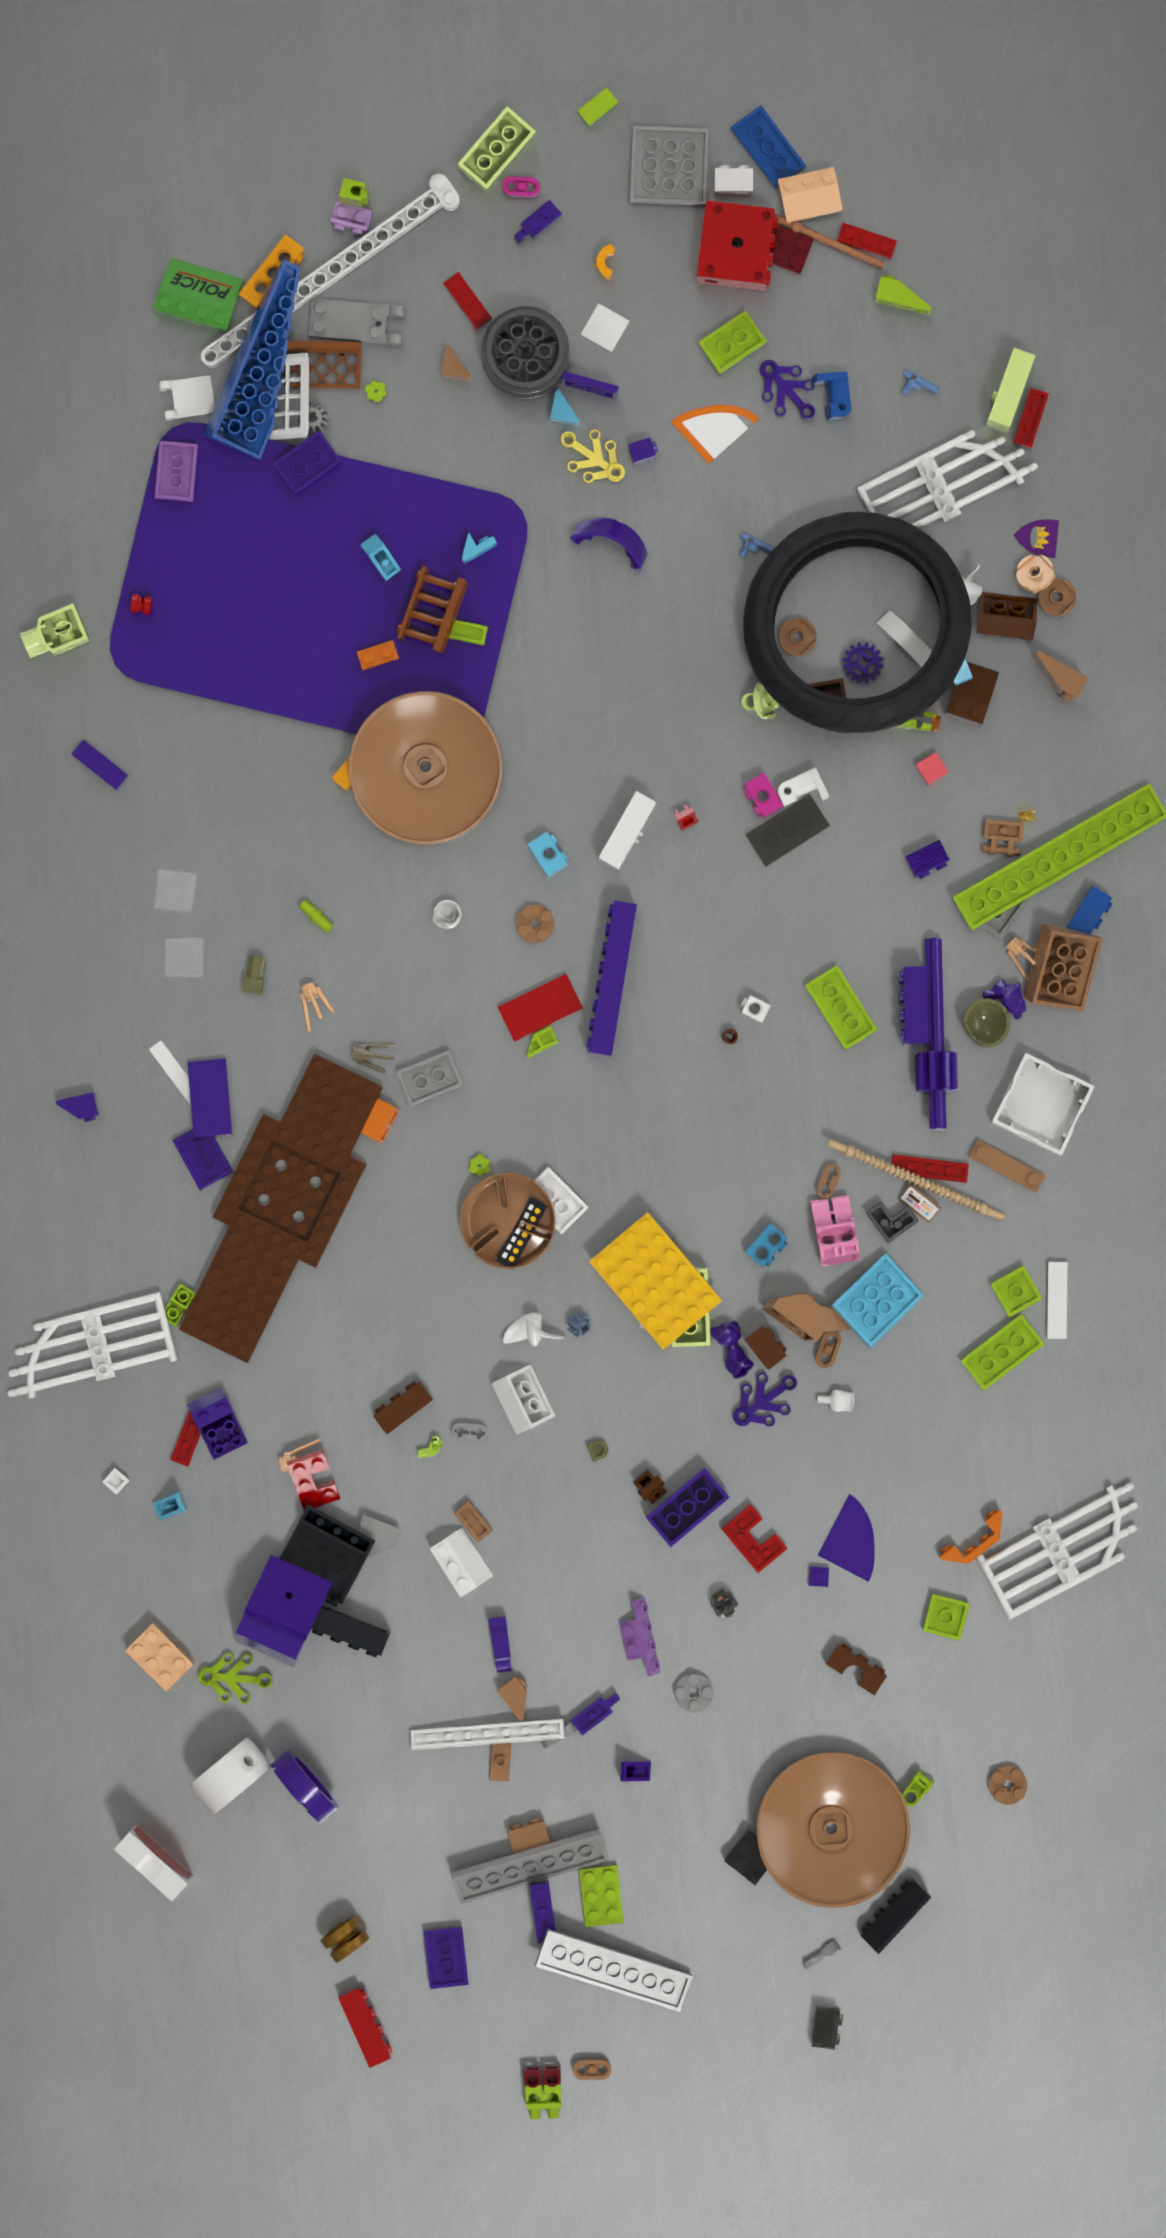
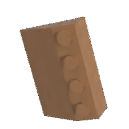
M1042 924L1033 958L1036 965H1031L1023 996L1033 1004L1083 1011L1103 938L1060 926Z

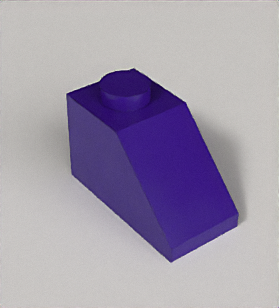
M94 1092L56 1101V1105L81 1120L84 1119L85 1122L96 1120L95 1116H100Z

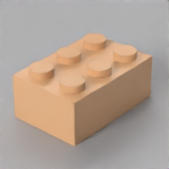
M155 1622L125 1650L165 1691H168L195 1663Z

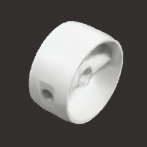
M246 1737L193 1781L190 1787L204 1806L215 1815L267 1772L271 1765L255 1743Z

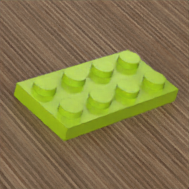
M838 965L804 985L844 1050H847L878 1030Z
M1020 1314L960 1361L982 1390L985 1391L1045 1344L1024 1316Z

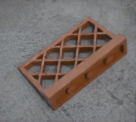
M289 340L287 354L288 352H308V355L316 353L321 358L314 366L309 363L311 367L309 373L314 370L320 377L316 383H309V387L360 389L361 342ZM330 353H335L340 359L333 366L324 359ZM338 353L346 354L343 357H341ZM348 354H357V362L350 367L344 361V358ZM322 360L330 368L323 376L315 369ZM341 361L349 368L342 377L334 370ZM290 365L292 367L290 372L294 369L301 376V373L295 368L298 365ZM356 365H357V373L353 370V368H354ZM284 366V378H286V366ZM330 371H333L340 378L334 384H329L324 379ZM350 371L356 375V385L348 384L343 379ZM321 380H323L326 384H318V383H319ZM301 381L290 383V387H301Z

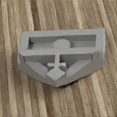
M364 1514L357 1531L376 1540L368 1557L392 1547L400 1528Z

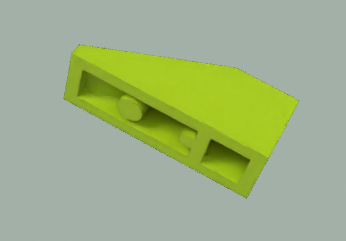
M891 275L880 277L875 302L923 314H931L932 307L901 281L896 280V277Z

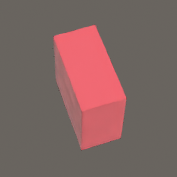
M936 752L915 765L927 786L949 773Z

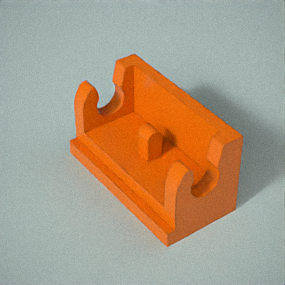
M377 1099L361 1133L383 1144L400 1110Z

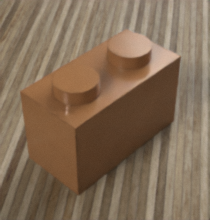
M540 1818L529 1820V1824L524 1826L521 1823L510 1826L511 1829L507 1830L513 1854L551 1843L545 1820H540Z

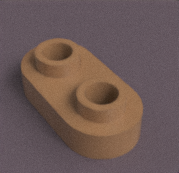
M826 1332L821 1339L815 1360L818 1366L822 1368L832 1366L841 1344V1336L837 1332ZM831 1336L835 1338L833 1344L828 1343V1338ZM823 1355L828 1356L829 1359L827 1362H823L821 1360V1357Z
M580 2059L573 2065V2074L580 2080H603L610 2076L611 2065L604 2059ZM585 2066L586 2071L580 2072L579 2067ZM599 2066H604V2067H605V2071H604V2072H600V2071L598 2070V2067H599Z

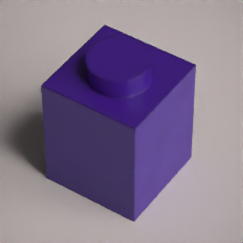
M650 437L628 444L634 465L656 458L655 453L658 452L656 442H652Z

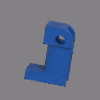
M847 371L819 373L811 377L812 385L827 384L829 404L825 406L826 421L843 419L851 412L852 406Z

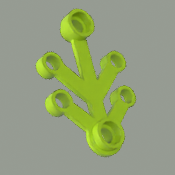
M230 1652L225 1653L222 1659L213 1667H203L198 1672L199 1682L204 1686H211L223 1703L230 1701L231 1694L228 1691H224L217 1681H225L239 1697V1702L242 1704H247L250 1701V1695L244 1692L236 1682L258 1684L261 1688H268L273 1682L272 1676L266 1672L261 1673L259 1676L237 1674L245 1666L253 1662L251 1654H244L241 1660L227 1673L217 1672L226 1664L233 1662L234 1656ZM225 1655L232 1657L230 1662L225 1661ZM245 1656H249L251 1658L250 1663L244 1662ZM205 1673L211 1674V1678L209 1680H206L204 1678ZM262 1677H267L269 1682L267 1684L262 1683ZM223 1693H227L229 1695L228 1700L222 1699ZM244 1694L248 1696L246 1702L241 1700V1696Z

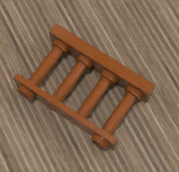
M422 566V569L417 572L415 589L403 622L399 624L396 634L398 635L397 638L402 642H405L406 636L430 643L436 653L443 655L469 583L459 577L457 582L453 583L428 575L430 570L426 566ZM428 582L451 590V599L446 601L422 593L425 583ZM419 600L445 608L444 618L440 619L416 611ZM415 618L438 626L440 629L438 635L433 637L409 629L412 619Z

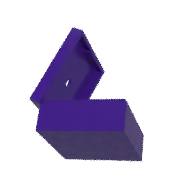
M271 1555L244 1610V1615L235 1633L234 1641L294 1667L303 1649L304 1642L331 1588L332 1582ZM290 1593L292 1598H286L285 1594Z

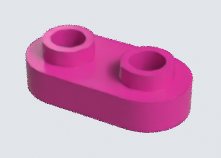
M509 176L504 179L502 189L507 196L533 198L540 192V183L532 177ZM510 184L515 185V189L510 190L508 186ZM531 185L534 187V190L528 191L527 187Z

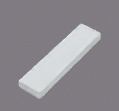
M1048 1262L1047 1339H1067L1068 1262Z

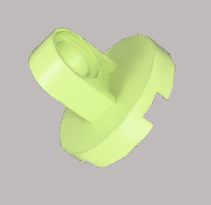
M761 682L756 684L754 692L745 694L742 697L741 703L744 709L756 710L761 719H772L776 716L774 712L775 708H779V704L765 690ZM750 696L753 697V707L748 704Z

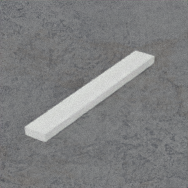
M564 1719L410 1730L411 1750L565 1739Z

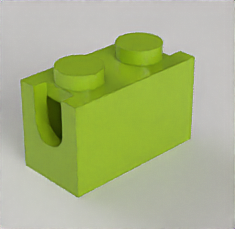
M343 178L339 193L340 202L363 208L364 204L367 205L370 194L366 183Z

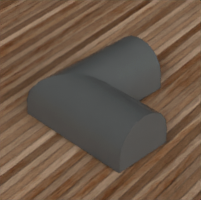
M879 1202L865 1212L887 1243H890L919 1222L908 1206L893 1217L882 1202Z

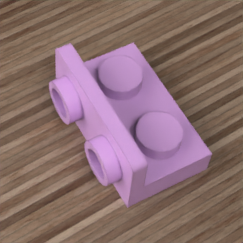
M336 201L332 217L330 218V225H333L334 229L344 231V228L352 230L351 233L356 235L367 234L373 211Z

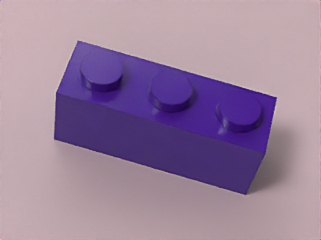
M549 1880L530 1883L529 1885L538 1943H543L547 1929L556 1931Z

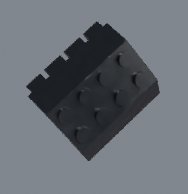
M307 1505L279 1559L332 1582L324 1601L337 1607L338 1603L343 1604L376 1540Z

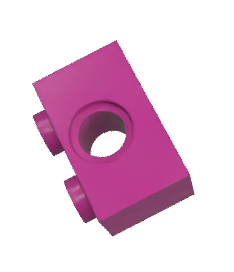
M765 773L744 784L745 789L743 792L748 800L752 799L755 806H753V809L758 817L762 816L764 819L783 808V803ZM765 792L768 799L761 802L757 799V794Z

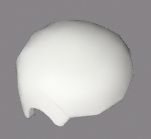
M441 901L433 909V922L440 928L451 929L461 921V907L455 901Z

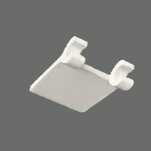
M210 375L159 382L160 392L172 391L175 409L164 412L165 422L213 413L215 401Z

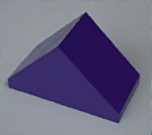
M621 1760L620 1781H650V1761Z

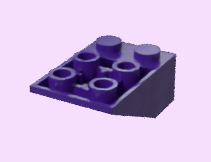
M222 1388L186 1404L213 1460L248 1443Z

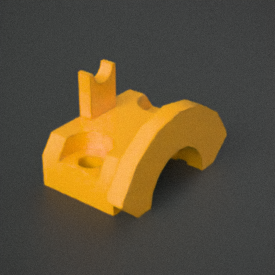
M611 244L601 249L597 259H594L596 264L593 265V267L599 269L602 277L608 280H612V269L606 266L605 261L609 257L614 256L615 247Z

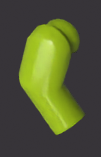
M433 1436L427 1448L417 1449L419 1459L437 1455L442 1447L440 1437Z

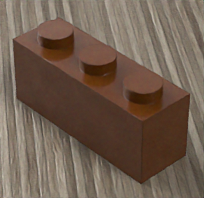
M413 1381L405 1387L407 1390L405 1393L400 1395L398 1392L390 1398L391 1403L386 1407L382 1404L374 1410L376 1414L373 1417L386 1434H389L433 1400L420 1381L417 1384Z

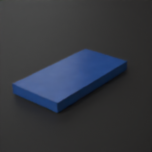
M761 105L730 127L731 131L775 190L778 188V179L795 176L806 168L805 163Z

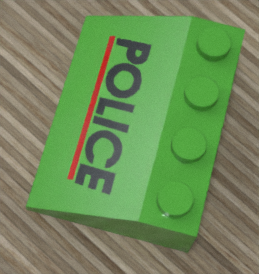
M171 258L153 308L154 312L226 334L230 330L244 279Z

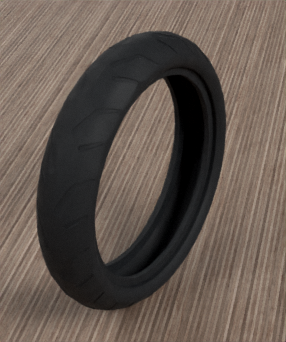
M858 511L843 512L819 518L801 526L783 539L768 554L755 574L749 587L743 615L746 652L752 669L765 690L778 704L795 717L813 726L839 733H872L902 725L926 711L949 689L956 678L968 650L972 629L969 595L964 580L948 553L927 533L904 520L879 513ZM866 547L892 553L910 563L921 573L936 596L940 610V629L929 658L923 667L907 682L878 696L856 699L842 698L823 693L811 687L789 668L775 640V616L786 587L807 564L820 556L836 550Z

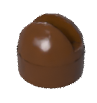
M726 1029L722 1032V1040L725 1043L734 1044L737 1041L738 1033L736 1030ZM726 1034L733 1035V1038H727Z

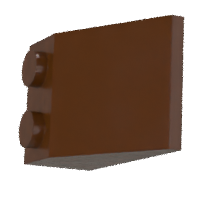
M967 662L973 678L959 685H954L945 715L981 727L999 672Z

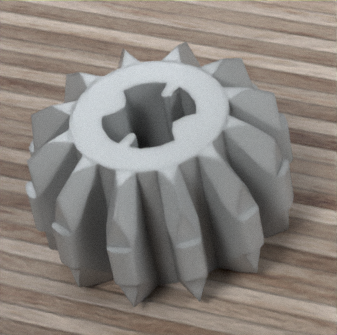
M310 402L309 416L316 415L317 421L313 420L312 423L309 419L308 433L311 429L313 434L316 433V429H319L322 433L323 428L321 425L328 426V423L324 420L329 419V415H323L327 410L326 408L320 410V403H317L314 408L313 402Z

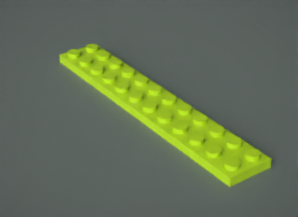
M1149 783L952 897V900L972 931L1166 819V810Z

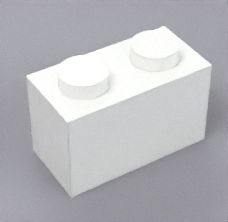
M721 165L719 168H715L714 195H753V168H749L746 165L738 166V168Z

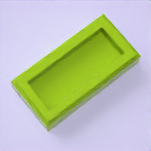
M606 87L581 107L577 113L590 127L619 104V102Z
M456 620L449 639L484 646L488 626Z

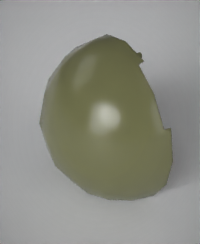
M989 998L979 999L972 1003L964 1012L962 1025L967 1035L977 1045L984 1048L994 1047L1003 1042L1008 1035L1010 1016L1005 1006L999 1001Z

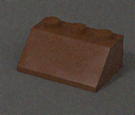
M987 592L981 593L976 633L1033 640L1037 622L1036 598Z

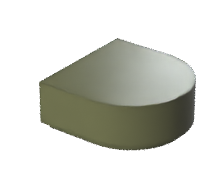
M595 1440L586 1444L593 1462L603 1459L608 1453V1446L602 1440Z

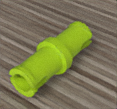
M308 899L304 900L298 907L325 934L334 927V924L323 915V912L321 910L318 911Z

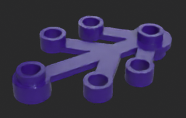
M766 360L760 366V374L765 378L762 400L765 403H770L773 400V393L771 392L773 379L778 385L775 415L778 417L785 415L786 394L800 409V416L803 419H812L815 415L814 406L805 404L792 390V388L804 389L806 392H811L815 385H812L811 389H807L805 384L808 382L812 384V380H783L779 374H791L794 378L800 377L802 373L801 367L798 365L793 367L778 366L775 361ZM771 367L773 371L767 373L765 369ZM795 368L799 369L800 373L797 375L793 374L792 370ZM767 393L771 395L769 400L764 398V395ZM783 408L784 412L778 414L777 409ZM804 410H810L811 414L806 416Z
M759 1373L756 1378L758 1385L755 1403L748 1407V1401L753 1388L749 1384H744L741 1387V1405L733 1413L734 1422L739 1426H746L750 1422H756L771 1427L775 1424V1418L772 1415L763 1417L753 1413L760 1409L788 1415L791 1411L788 1404L777 1405L769 1402L785 1390L790 1391L796 1388L797 1380L792 1375L785 1376L782 1379V1384L764 1396L765 1383L768 1381V1376L765 1373ZM760 1375L766 1376V1380L764 1382L759 1381ZM787 1379H791L793 1381L792 1386L786 1385L785 1382ZM745 1386L750 1387L749 1393H744L743 1388ZM783 1406L788 1407L787 1413H782L781 1408ZM740 1413L746 1414L745 1420L739 1419ZM768 1417L773 1419V1423L770 1425L766 1423V1418Z

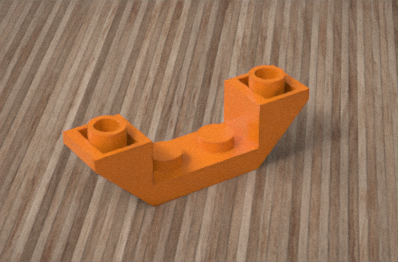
M993 1509L985 1515L987 1519L984 1522L993 1533L991 1535L989 1533L984 1535L980 1539L981 1543L976 1547L972 1545L964 1551L966 1555L963 1556L955 1545L950 1547L948 1544L940 1550L941 1555L938 1557L944 1561L968 1564L999 1541L1002 1511L1000 1509L997 1511Z

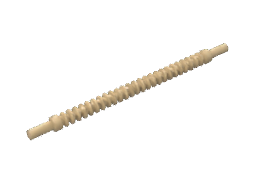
M832 1139L827 1144V1146L845 1153L844 1155L847 1157L852 1156L854 1160L858 1158V1161L862 1160L863 1164L868 1163V1166L873 1165V1168L883 1169L884 1173L888 1171L889 1175L892 1173L894 1177L898 1176V1179L903 1178V1181L913 1182L914 1186L918 1184L919 1188L922 1186L924 1190L927 1188L928 1192L933 1191V1194L943 1195L944 1199L948 1197L949 1201L951 1199L954 1203L957 1201L958 1205L963 1204V1207L973 1208L974 1212L977 1210L981 1215L986 1214L1000 1221H1003L1005 1218V1214L989 1208L988 1204H980V1201L975 1202L974 1198L970 1200L969 1196L966 1198L964 1194L959 1195V1192L955 1193V1190L945 1189L944 1185L940 1187L939 1183L936 1185L934 1181L924 1180L925 1178H920V1175L915 1176L914 1172L910 1174L909 1170L906 1172L904 1168L894 1167V1164L885 1163L884 1159L880 1161L879 1157L874 1158V1155L864 1154V1151L855 1150L854 1146H846Z

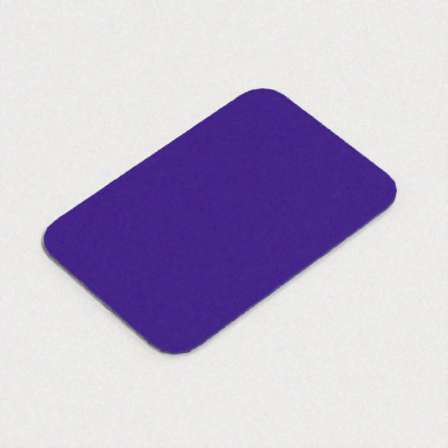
M186 422L172 427L161 438L160 441L198 444L193 502L155 499L159 454L158 444L110 636V653L114 664L126 677L140 683L357 734L366 718L380 705L399 695L417 691H434L452 695L471 705L483 717L485 716L527 542L528 525L525 516L512 499L499 493L339 455L337 456L342 463L295 496L273 466V463L297 447V445L269 439L261 459L258 460L203 436L208 424ZM468 533L471 535L476 546L479 544L478 541L486 536L489 538L493 536L495 538L497 546L466 564L462 562ZM374 534L384 543L401 568L398 573L387 581L382 577L360 546ZM422 566H426L430 570L428 575L453 583L457 582L459 577L469 583L456 620L488 626L484 646L449 639L442 655L436 653L430 643L406 636L405 642L397 638V628L403 622L417 583V572L422 569ZM428 582L425 583L422 593L446 601L450 600L452 596L451 590ZM133 594H139L141 597L152 596L150 615H145L142 612H130ZM419 600L416 611L440 619L444 618L446 613L445 608ZM415 618L412 619L409 628L433 637L437 636L440 630L436 625ZM393 640L399 659L363 671L357 652Z

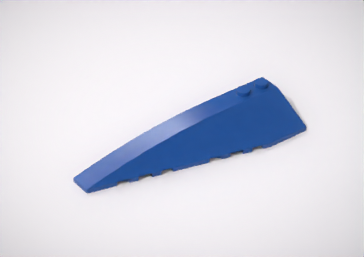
M282 260L254 316L203 435L219 444L258 460L262 457L276 421L274 413L276 408H278L279 402L276 397L282 384L280 379L285 366L289 342L288 333L291 329L292 322L290 321L295 305L293 302L297 292L301 269L286 260Z

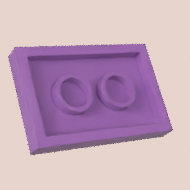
M160 441L155 499L193 502L198 444Z

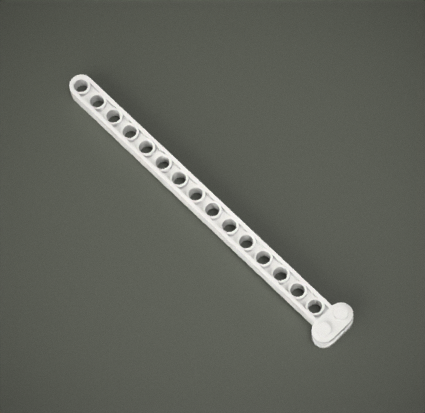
M443 174L433 175L429 181L430 190L299 281L297 292L294 296L295 305L292 313L442 207L448 211L456 210L459 207L460 198L447 177ZM427 199L434 201V205L430 208L424 206V202ZM412 210L419 212L418 217L415 219L408 216ZM396 221L403 223V227L399 230L393 228V224ZM381 232H385L388 235L384 241L377 239L378 234ZM365 243L372 245V249L368 252L362 250V245ZM349 254L356 256V260L352 263L346 261V257ZM334 265L341 267L340 272L337 274L330 271ZM318 276L325 278V282L321 285L315 283V279ZM303 287L310 289L309 294L306 296L299 294L300 289ZM256 313L202 351L201 359L206 367L215 368L239 351L243 340L238 339L237 334L240 331L247 333ZM225 342L232 344L231 349L228 351L221 349L222 344ZM209 353L216 355L215 360L212 362L206 360V356Z

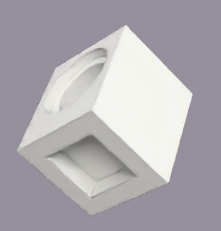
M750 995L748 999L744 998L740 1006L743 1009L741 1014L762 1024L771 1005ZM755 1003L759 1006L760 1010L757 1014H752L749 1011L750 1004Z

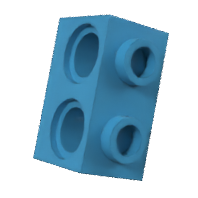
M770 1223L745 1253L761 1267L764 1265L769 1266L775 1259L773 1256L777 1250L781 1252L788 1244L786 1240L788 1238ZM771 1234L779 1236L778 1244L772 1245L769 1242ZM759 1248L766 1250L767 1256L765 1259L757 1258L756 1251Z

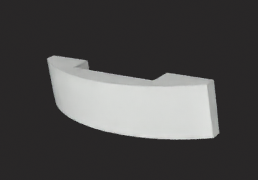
M889 610L876 624L922 668L932 650L911 628Z

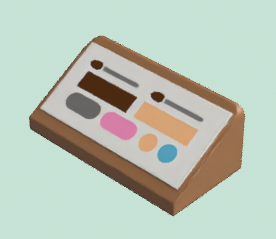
M912 1184L908 1186L898 1199L928 1223L941 1208Z

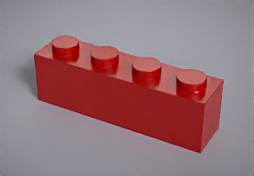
M359 1985L338 1995L340 2004L369 2068L391 2059L390 2053L393 2050L390 2043H385L383 2035H385L381 2024L377 2025L375 2021L377 2015L373 2006L369 2007L366 2001L369 2000L366 1990L361 1989Z

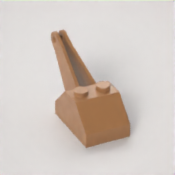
M808 1293L768 1299L762 1307V1310L806 1343L818 1341L824 1332L851 1329L833 1308L820 1306L815 1302L816 1298Z

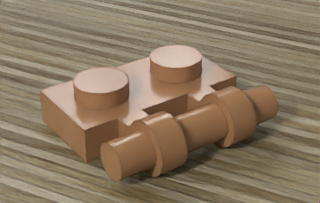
M985 819L983 839H990L991 843L990 845L983 844L982 852H987L989 855L997 853L1006 854L1008 857L1013 855L1020 856L1021 848H1014V842H1022L1024 823ZM997 840L1008 841V846H997Z

